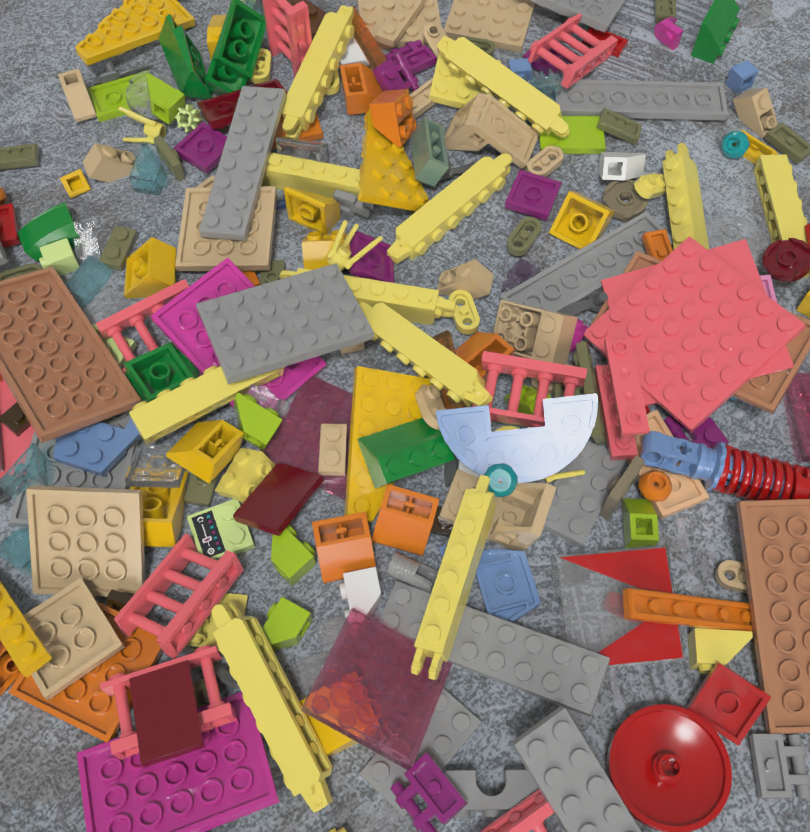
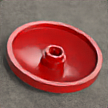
M668 704L644 707L631 714L621 723L610 742L607 756L609 780L631 816L643 825L660 832H690L710 823L724 808L732 784L730 758L718 733L696 713L683 707Z

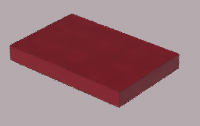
M278 462L233 514L234 520L238 523L280 536L323 482L322 476Z
M188 660L129 679L140 762L143 767L205 748L191 665Z

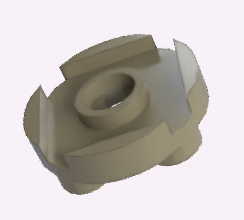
M615 180L606 186L601 204L615 210L614 218L627 223L645 212L648 199L638 194L634 187L635 181L627 180V182L619 183L620 180ZM620 198H622V199L628 198L629 201H628V202H624V201H622Z

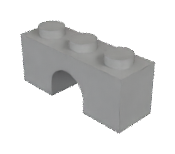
M476 770L445 771L447 777L468 802L453 818H470V812H482L483 818L501 817V812H508L538 790L528 770H506L503 773V790L496 796H487L479 790L476 784Z

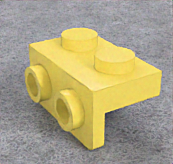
M240 448L229 468L221 477L215 491L220 496L239 500L243 504L273 469L275 464L262 451Z

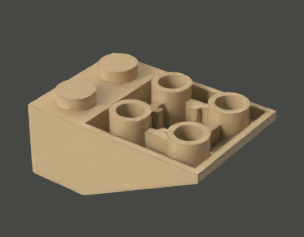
M500 300L493 333L498 334L515 349L514 354L566 365L578 317Z

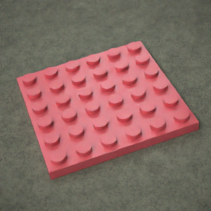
M689 236L585 330L583 338L606 358L605 339L631 338L641 388L692 433L747 383L752 376L805 329V324Z

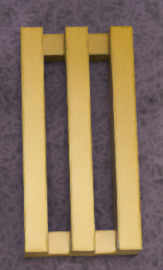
M741 130L747 135L749 141V148L744 153V158L756 165L760 155H778L777 151L746 131Z

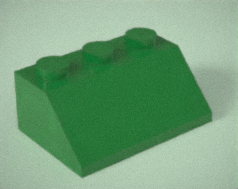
M735 0L713 1L701 24L691 54L692 57L714 64L718 56H723L726 44H729L733 31L736 30L740 21L737 18L740 9Z
M423 418L357 439L375 489L455 460L453 452L448 444H446L440 430L430 427Z

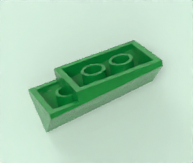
M231 0L205 78L210 92L218 95L240 90L242 86L246 85L248 79H252L266 29L265 17L239 0Z
M170 14L167 15L158 39L179 91L187 97L206 100L213 98L205 82L207 74L200 51L182 25L178 26Z

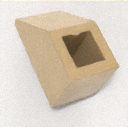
M79 68L58 74L75 121L80 122L97 117Z
M767 87L747 90L733 99L739 120L759 137H765L767 132L778 125Z
M94 143L82 162L89 178L108 183L140 170L135 156L131 152Z
M474 259L441 272L437 290H439V294L448 296L456 290H464L469 292L474 300L490 294L494 274Z

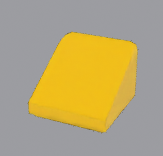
M81 169L60 177V181L70 199L91 190Z

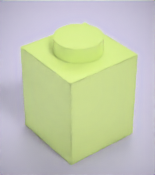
M67 238L40 247L43 257L39 258L43 269L53 266L59 276L80 269L75 253Z

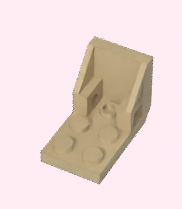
M478 93L454 114L444 137L447 150L479 151L489 143L500 153L510 154L512 162L523 169L527 166L539 133L491 94Z
M460 469L456 470L438 519L454 525L465 490L475 489L479 480L478 477ZM517 483L514 492L509 496L494 497L495 514L487 540L511 550L525 551L541 536L557 487L548 483Z

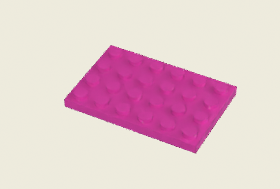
M227 257L152 314L151 320L192 365L204 375L203 372L212 366L220 367L197 312L196 304L255 286ZM320 356L285 366L282 376L247 394L256 399L257 404L261 407L275 410L323 370L327 364ZM233 400L228 404L234 409Z
M239 692L221 699L225 704L230 703L233 706L237 721L203 732L205 748L147 767L141 765L139 754L121 760L112 755L110 742L118 740L119 737L110 740L108 743L104 742L77 752L86 832H205L279 803L262 734L256 726V719L250 707L243 700V693ZM210 704L199 707V712L208 710L207 707Z

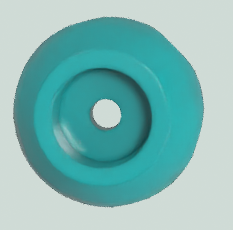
M731 131L721 141L722 153L728 158L738 159L749 148L747 135L742 131Z
M504 463L493 464L484 475L489 476L488 491L494 493L495 497L509 496L514 492L518 483L515 471L511 466ZM498 478H502L503 482L499 483Z

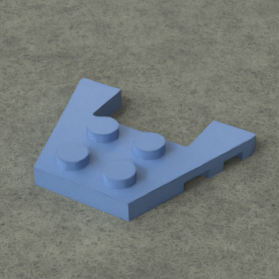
M131 418L125 429L99 421L57 437L53 458L58 463L104 477L127 453L126 450L135 441L141 439V436Z
M439 546L441 560L447 546ZM483 550L475 576L486 613L514 623L539 607L541 601L525 551Z

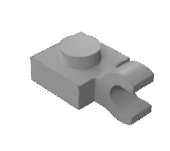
M336 189L333 194V199L340 203L341 213L353 217L357 213L362 217L368 218L370 210L366 209V207L374 208V204L357 200V195Z

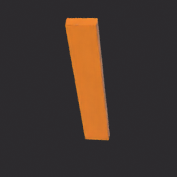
M634 588L623 589L624 619L706 629L752 631L753 633L749 603Z

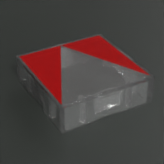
M668 544L559 554L550 558L555 598L560 610V638L562 641L609 657L610 663L608 668L686 661L680 625L624 619L623 589L634 588L676 594Z

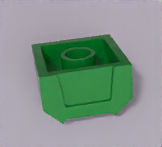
M66 202L44 211L18 232L24 252L37 262H40L39 258L43 257L40 247L67 238L73 250L84 246Z
M171 342L124 363L127 379L141 398V401H147V403L156 399L160 392L166 389L172 391L180 387V383L190 377L196 379L199 375V371Z

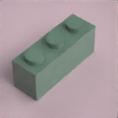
M424 117L411 136L415 179L435 187L449 168L444 130L442 125Z

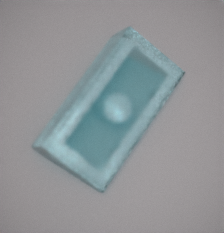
M88 255L65 285L75 301L87 307L113 274V270L95 257Z

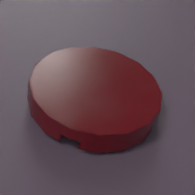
M788 238V240L783 241L780 239L773 242L763 253L765 273L771 275L772 279L779 282H793L803 278L810 271V246L796 238Z

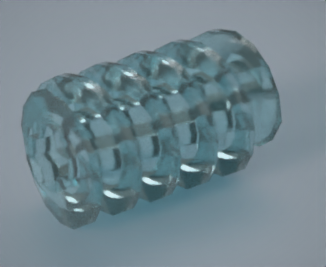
M549 68L547 76L541 70L539 78L533 72L531 80L528 79L526 74L523 76L526 82L543 94L546 92L548 97L553 96V91L557 95L561 94V81L558 70L554 74L552 69Z

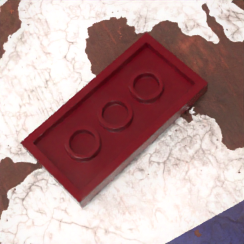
M277 79L250 86L285 89ZM241 89L197 102L201 114L212 129H221L231 124Z

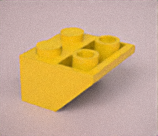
M339 230L331 231L330 235H322L321 231L308 232L307 236H304L302 241L304 269L314 270L330 265L327 262V254L332 249ZM345 232L342 236L339 245H342L344 240L348 236V234H345ZM349 242L348 246L346 247V248L349 249V250H350V242Z
M223 419L197 422L166 453V457L210 484L238 453L244 432Z

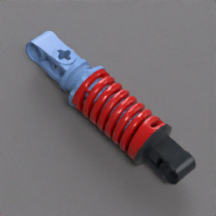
M650 431L649 434H644L642 437L640 457L644 459L645 465L686 475L690 479L703 480L705 490L725 492L727 495L734 494L738 498L743 496L744 499L749 501L752 499L754 501L810 499V466L804 467L790 464L786 461L780 462L778 459H770L768 456H760L747 450L740 451L739 448L725 445L724 442H718L713 448H709L703 443L696 444L685 439L664 435L657 431Z

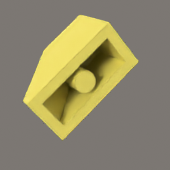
M694 628L687 635L690 669H699V673L709 674L717 661L726 665L753 638L752 631Z

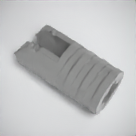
M397 552L394 554L386 572V575L428 593L432 592V582H435L438 571Z

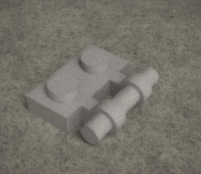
M782 734L749 735L758 798L789 799L793 797L791 786H796L798 799H809L810 775H807L804 757H807L806 747L802 746L800 735H788L789 746H784ZM786 757L792 758L794 775H789Z

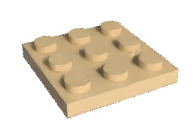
M79 578L24 614L52 656L50 661L31 674L43 697L47 700L125 648L82 578Z

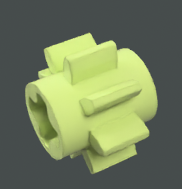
M188 104L185 108L178 107L179 112L175 118L178 122V128L185 127V132L193 131L201 121H204L200 115L201 110H193V105Z

